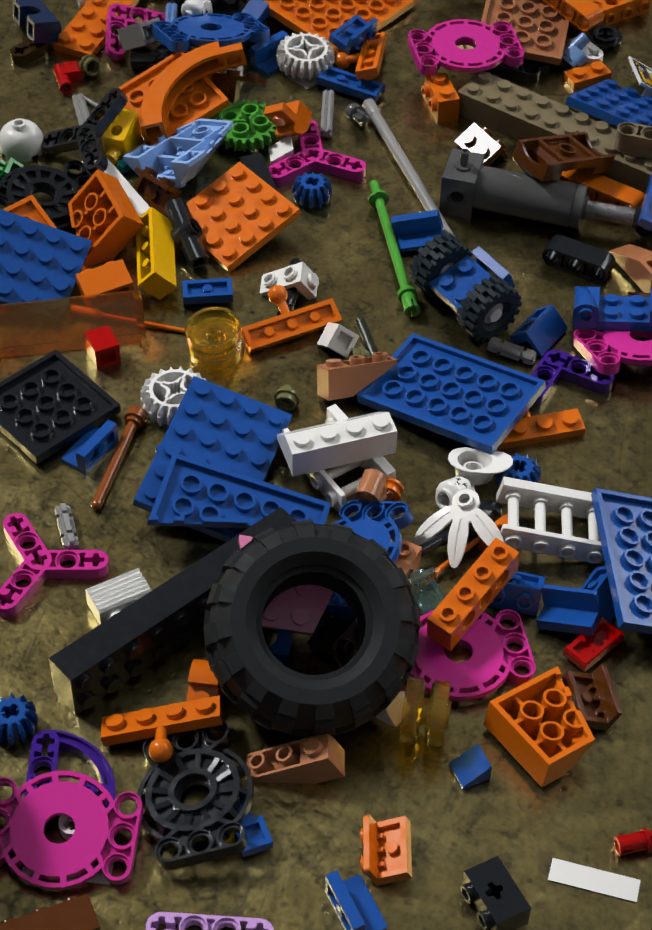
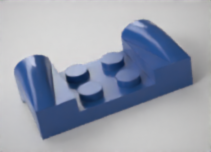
M575 286L573 329L652 331V288H650V297L642 295L618 296L615 294L601 296L600 287Z

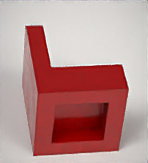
M109 326L84 332L86 350L97 370L121 363L120 346Z

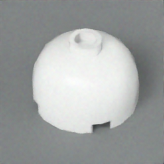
M18 118L9 121L3 125L0 131V154L5 155L7 160L12 157L20 163L32 161L33 156L38 154L39 157L44 151L41 147L43 142L42 131L34 122L27 119Z

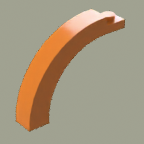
M219 41L200 46L180 56L159 73L148 88L140 109V129L145 142L157 140L162 135L165 138L167 137L166 126L169 112L177 98L189 86L209 74L247 65L242 42L220 47Z

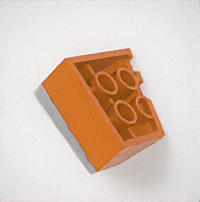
M98 169L68 203L71 227L75 229L76 235L92 241V246L84 263L85 267L114 259L144 225L119 180Z
M558 666L491 700L483 724L541 787L565 775L595 741L581 710L576 709L571 699L572 693L569 687H565L561 679L562 673Z

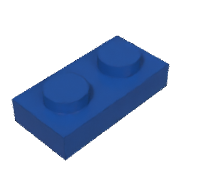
M231 278L182 281L184 305L233 302Z

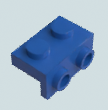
M356 14L331 33L328 41L349 55L354 50H359L368 39L372 40L378 31L376 28L379 20L374 18L370 22H366Z

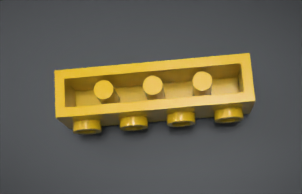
M151 207L140 216L144 225L136 233L138 287L142 288L147 294L161 300L167 294L172 293L177 287L174 240L171 237L173 227L169 218Z

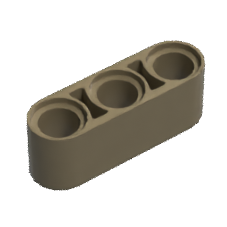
M631 122L620 123L617 126L614 148L620 153L652 159V126Z

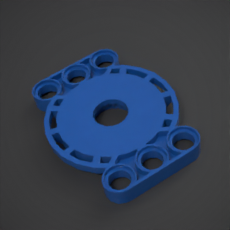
M204 13L178 17L172 22H154L153 36L170 51L182 53L187 52L191 46L198 48L219 41L220 47L245 41L267 43L270 40V29L248 13H235L233 16Z
M351 500L340 508L339 515L341 519L334 523L353 528L352 531L367 540L372 538L388 551V557L395 563L402 549L400 530L410 525L414 517L405 502ZM358 511L356 514L348 517L351 513ZM381 512L379 515L371 518L375 513ZM404 513L401 517L394 519L398 514ZM333 592L332 596L334 597L328 602L323 614L355 616L347 602L340 595Z

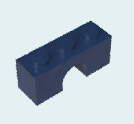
M13 0V19L19 27L27 26V36L34 44L59 42L61 23L41 0Z

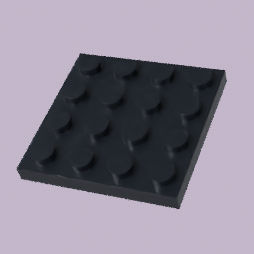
M56 349L0 382V431L36 464L121 412L120 404Z

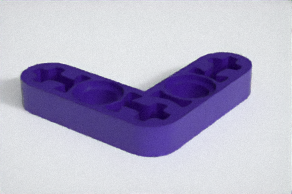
M550 350L545 353L531 376L536 378L541 375L551 378L546 381V389L531 407L543 404L560 378L598 393H607L612 389L614 375L600 374L589 361L560 350ZM582 369L585 373L577 374L574 373L572 370Z

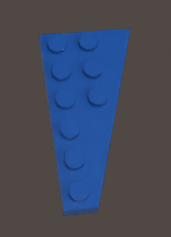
M173 452L147 525L247 529L280 507L296 521L313 520V523L325 524L331 503Z

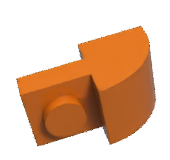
M193 659L188 677L189 687L186 701L218 696L221 693V687L213 671L210 669L208 660Z

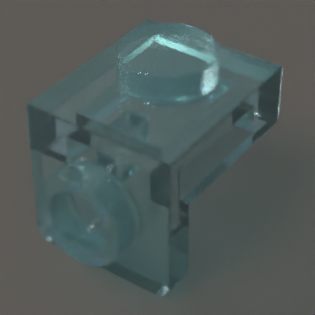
M433 567L427 570L419 569L413 572L408 579L412 585L411 593L415 604L419 607L420 616L435 610L445 598L434 579L436 572Z

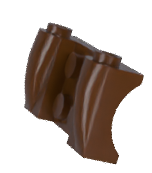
M586 132L518 140L512 156L513 162L520 169L542 182L560 179L563 171L585 168L592 174L609 172L615 158L613 153L608 155L598 153L592 147Z

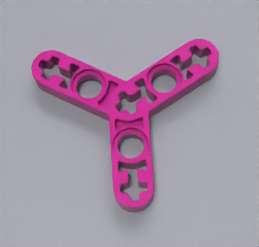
M312 119L308 129L310 133L305 132L298 135L300 152L268 167L276 187L295 180L297 176H303L304 172L308 174L314 170L352 181H360L366 176V163L363 160L322 148L318 124ZM305 143H315V144H314V145H307V144H305ZM330 163H339V165H330ZM290 166H300V167H299V168H291Z
M12 513L3 520L5 536L22 563L0 588V617L10 618L15 616L46 579L101 578L109 572L108 555L101 550H47L24 514ZM14 525H17V527H21L22 533L18 535V531L14 527ZM25 542L35 543V546L30 549L20 547ZM38 556V560L43 566L35 564L34 558ZM67 560H71L76 563L71 568H64L61 566V564ZM21 580H29L31 582L25 588L16 586L17 582Z

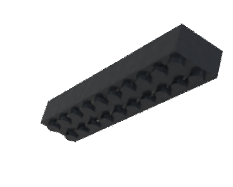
M282 507L278 508L51 656L49 663L54 693L77 715L83 710L93 707L98 700L108 693L115 692L132 677L139 676L145 668L154 662L164 659L169 652L178 646L185 645L191 637L204 628L206 603L212 584L215 583L226 561L236 550H240L238 543L239 535L253 537L269 528L277 529L288 526L296 520Z

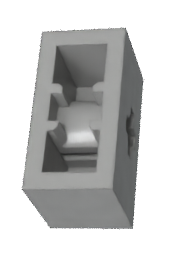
M159 17L117 29L118 41L123 51L159 41L153 36V23L160 21Z

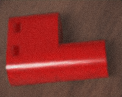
M76 61L58 63L53 67L60 91L64 94L72 91V83L83 79L82 70Z

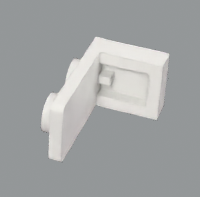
M300 262L263 274L260 294L262 296L268 295L269 289L274 285H281L286 289L295 286L307 300H311L317 296L319 278L304 262Z

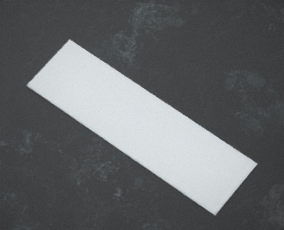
M556 858L552 859L548 876L550 881L637 902L641 882L639 879Z

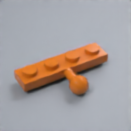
M377 33L372 40L368 39L361 47L360 53L348 55L345 52L337 53L335 55V67L344 70L350 64L357 63L355 70L357 80H371L379 76L387 42L386 33Z
M281 285L272 286L268 291V299L271 303L277 305L281 315L241 327L240 333L249 353L323 330L328 322L341 324L342 317L333 298L290 311L286 302L288 297L286 288Z
M578 408L531 416L528 410L496 450L581 436L585 434L586 428Z
M220 695L105 716L102 717L100 738L103 746L155 737L148 748L149 756L155 762L163 763L168 761L173 754V746L167 740V736L169 734L223 725V703Z

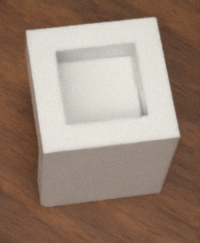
M328 322L317 345L328 348L344 358H348L351 348H354L359 335L340 324Z

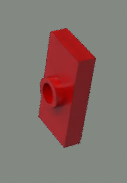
M602 617L593 636L580 635L564 648L563 655L583 672H586L622 642L625 634Z

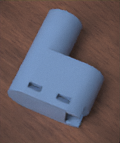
M583 32L563 50L561 61L570 69L583 66L588 61V57L581 50L590 40Z

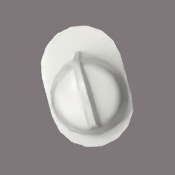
M463 447L452 450L448 455L450 464L455 467V477H465L474 486L488 483L492 480L494 474L504 472L513 465L512 457L499 451H494L493 454L479 449Z

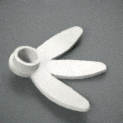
M464 489L454 495L452 505L437 511L420 526L412 543L418 546L435 537L452 522L448 535L447 552L450 566L456 568L465 553L469 535V523H472L475 531L487 546L495 538L502 542L504 540L492 519L479 509L480 498L478 494L471 489Z

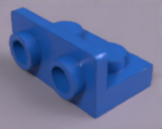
M517 571L489 604V607L504 610L510 609L518 613L536 616L545 577Z

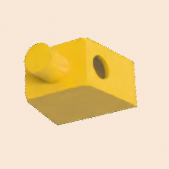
M123 108L103 134L106 156L113 165L143 142L137 111Z

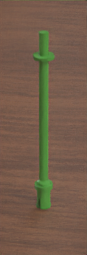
M372 180L369 183L372 193L368 197V202L372 207L377 208L400 285V289L397 292L398 299L403 304L405 315L410 317V310L411 316L414 317L420 313V307L416 299L417 291L415 287L409 285L386 209L389 195L386 191L380 189L377 180Z

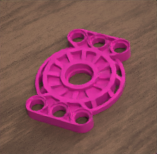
M455 19L439 23L428 32L414 29L408 33L407 44L418 71L426 76L436 74L440 67L456 72L477 73L492 69L502 62L511 67H518L522 65L524 60V50L512 25L505 21H497L490 26L475 20ZM469 45L474 48L470 50L460 49L457 46Z
M577 329L574 331V347L600 374H617L621 363L634 366H652V331ZM644 337L649 338L651 340L638 341L633 338Z
M510 609L500 611L495 619L486 613H482L456 644L464 646L472 652L471 658L465 662L449 660L444 653L445 647L427 636V624L420 627L418 654L414 668L406 682L414 685L415 688L412 691L403 692L409 702L414 701L418 697L421 689L442 699L471 701L493 693L506 682L507 678L519 686L530 681L535 676L536 665L520 615ZM434 610L420 617L421 625L427 622V618ZM503 620H511L515 623L516 626H514L513 628H505L500 624V622ZM518 643L523 649L514 652L508 649L507 645ZM518 666H523L529 669L530 673L519 675L514 669Z
M52 771L41 774L25 782L19 789H17L12 779L0 777V787L9 786L13 789L9 799L0 800V816L6 819L5 827L0 830V867L7 862L11 870L20 879L32 886L47 890H65L80 886L95 878L101 871L106 880L113 885H123L130 880L133 873L143 816V804L136 793L131 791L123 792L113 800L110 793L98 781L86 774L74 771ZM59 778H73L79 781L78 783L60 781ZM52 779L51 783L43 784L36 789L33 788V786L43 781ZM88 783L94 786L102 794L97 796L92 790L86 787V784ZM27 791L28 794L22 799L21 796ZM108 800L110 805L105 809L104 805ZM126 800H132L137 803V809L131 815H125L120 812V806ZM58 815L68 816L75 824L73 836L64 843L56 844L50 842L44 835L46 823ZM123 830L129 831L132 834V839L127 845L120 846L114 842V837L118 832ZM15 853L16 856L10 859V857ZM116 861H121L127 866L126 872L120 877H114L109 874L110 865ZM17 866H23L28 872L33 874L32 878L21 872ZM41 880L60 881V883H47Z

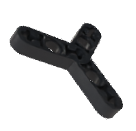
M119 88L110 90L83 125L47 133L43 137L41 147L49 155L80 149L84 166L92 175L97 169L105 172L108 167V159L101 136L127 104V96Z

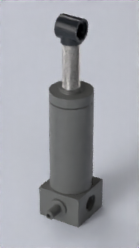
M452 148L441 182L439 210L443 215L471 220L473 211L479 210L550 225L569 227L579 230L581 221L585 220V217L629 225L640 236L652 237V231L637 225L642 206L640 208L636 207V209L632 208L631 210V208L628 209L624 206L622 208V206L602 202L597 203V201L594 202L593 200L591 202L587 196L588 185L563 180L542 182L526 173L483 165L485 154L470 152L466 148L461 150Z

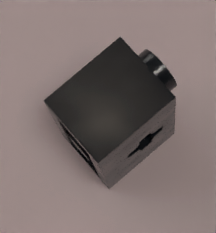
M498 856L464 871L463 882L460 887L461 893L468 904H473L477 911L478 921L484 930H516L528 924L531 907Z

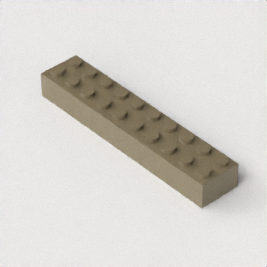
M485 71L478 72L457 92L460 98V116L515 140L586 132L592 147L598 153L603 155L613 153L615 155L609 172L598 174L635 188L644 194L646 193L652 171V159L618 152L614 148L617 127Z

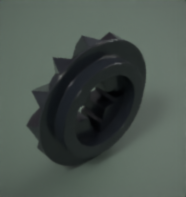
M598 26L590 30L588 38L599 49L604 48L606 51L607 48L614 50L615 47L620 46L623 36L619 30L613 27Z

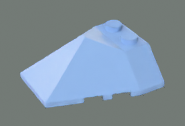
M200 118L176 129L177 134L169 138H165L164 135L158 137V143L151 146L146 144L138 146L124 155L123 160L133 171L136 167L144 170L147 166L157 171V177L160 179L164 176L175 182L174 187L177 189L182 188L186 185V182L198 174L234 126L233 121Z

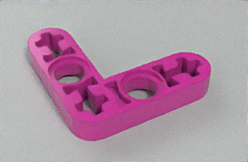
M119 3L111 4L106 14L105 53L107 57L111 60L119 61L126 52V50L123 51L118 41V35L113 34L111 29H120L140 23L133 19L132 16L134 15L140 16L143 21L158 17L160 21H165V14ZM115 43H118L117 51L113 48Z

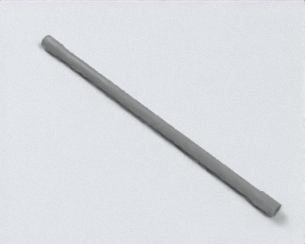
M372 98L366 99L362 107L374 123L426 211L438 210L444 227L443 233L454 235L384 120L379 107Z

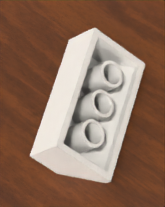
M375 412L277 434V439L293 477L394 454L397 448L398 431L389 412Z

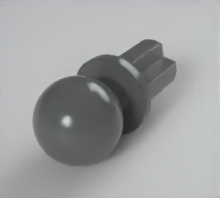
M351 103L346 107L345 116L352 123L366 126V122L370 121V117L366 115L365 109L359 104Z

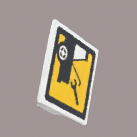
M629 56V63L633 69L631 73L636 76L639 85L645 88L642 96H652V69Z

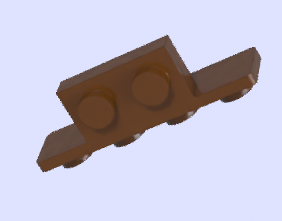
M228 69L226 73L218 71L207 75L231 103H237V100H239L241 81L266 84L267 80L259 78L258 73L246 72V76H241L240 71Z

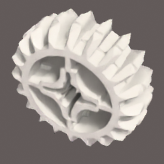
M300 32L297 35L292 33L291 37L285 36L284 40H280L276 50V61L280 71L285 72L286 76L292 75L293 79L300 78L301 81L303 79L311 81L312 78L317 79L318 74L322 70H327L328 66L333 67L335 51L334 47L331 46V42L326 41L325 37H319L318 34L312 35L310 32L308 34Z
M170 366V369L167 371L160 369L159 374L152 373L150 379H145L141 390V406L147 412L151 422L157 421L159 426L164 424L170 426L193 376L206 380V378H202L200 372L194 373L191 368L185 371L182 366L179 369H173Z

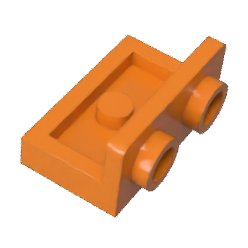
M370 814L363 816V828L360 829L363 856L360 858V865L364 875H367L376 886L412 878L410 820L405 815L376 822Z

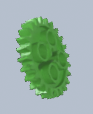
M246 99L244 103H241L240 100H237V104L230 102V106L212 116L211 119L233 121L234 124L219 146L225 145L226 150L234 147V152L242 148L243 152H246L247 148H250L252 151H255L257 146L264 149V144L272 145L271 140L277 141L278 139L275 135L277 127L264 115L265 107H267L266 102L258 104V101L254 100L252 103H249V100Z

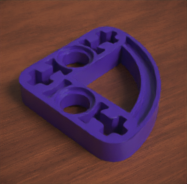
M42 730L34 735L26 782L36 777L34 773L39 767L46 766L51 769V772L58 771L60 753L63 750L86 761L97 773L101 785L110 793L113 800L116 798V787L112 769L106 758L94 745L79 736L64 731ZM45 742H51L47 750L48 756H43L42 747L45 745ZM52 779L43 781L33 786V788L36 789L43 784L51 783ZM88 783L86 784V787L92 790L97 796L102 794L94 786ZM108 800L104 805L105 809L110 805Z

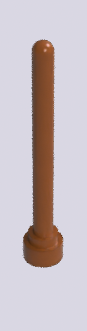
M130 406L124 416L126 427L91 503L94 510L101 509L135 431L144 425L148 417L147 412L142 407Z

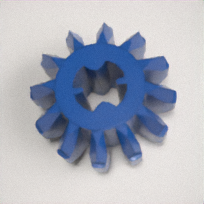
M313 171L312 174H307L304 172L303 176L296 177V181L292 186V193L295 203L301 204L302 208L308 206L310 209L313 207L321 209L322 205H328L332 195V187L329 178L324 177L323 173L315 174Z
M516 452L514 456H511L513 465L510 469L495 474L496 483L500 486L503 477L540 483L542 472L541 467L537 464V459H529L528 454L519 456Z
M12 693L9 699L0 697V745L7 740L12 747L15 740L25 743L26 735H34L35 726L38 725V714H36L35 705L33 702H27V698L24 695L15 699Z

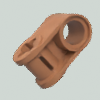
M376 469L364 470L355 493V499L358 501H388L386 475Z

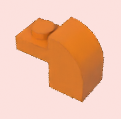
M301 100L267 106L264 110V115L277 127L275 135L279 138L292 137L307 132L313 113Z

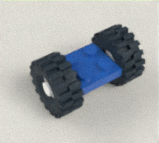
M442 233L441 237L436 235L433 237V241H426V246L418 249L419 254L418 256L414 255L412 259L414 264H410L409 268L411 270L409 276L412 278V282L429 297L437 298L436 295H438L458 314V324L476 341L485 342L487 340L489 342L491 337H498L501 335L500 332L502 330L506 331L509 323L513 324L516 320L514 316L520 312L518 307L522 305L520 301L522 299L521 295L499 276L497 278L491 276L471 257L472 252L454 235L450 233L448 235Z

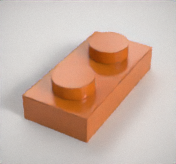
M602 61L563 71V80L573 91L600 83L606 79L611 80L612 72Z

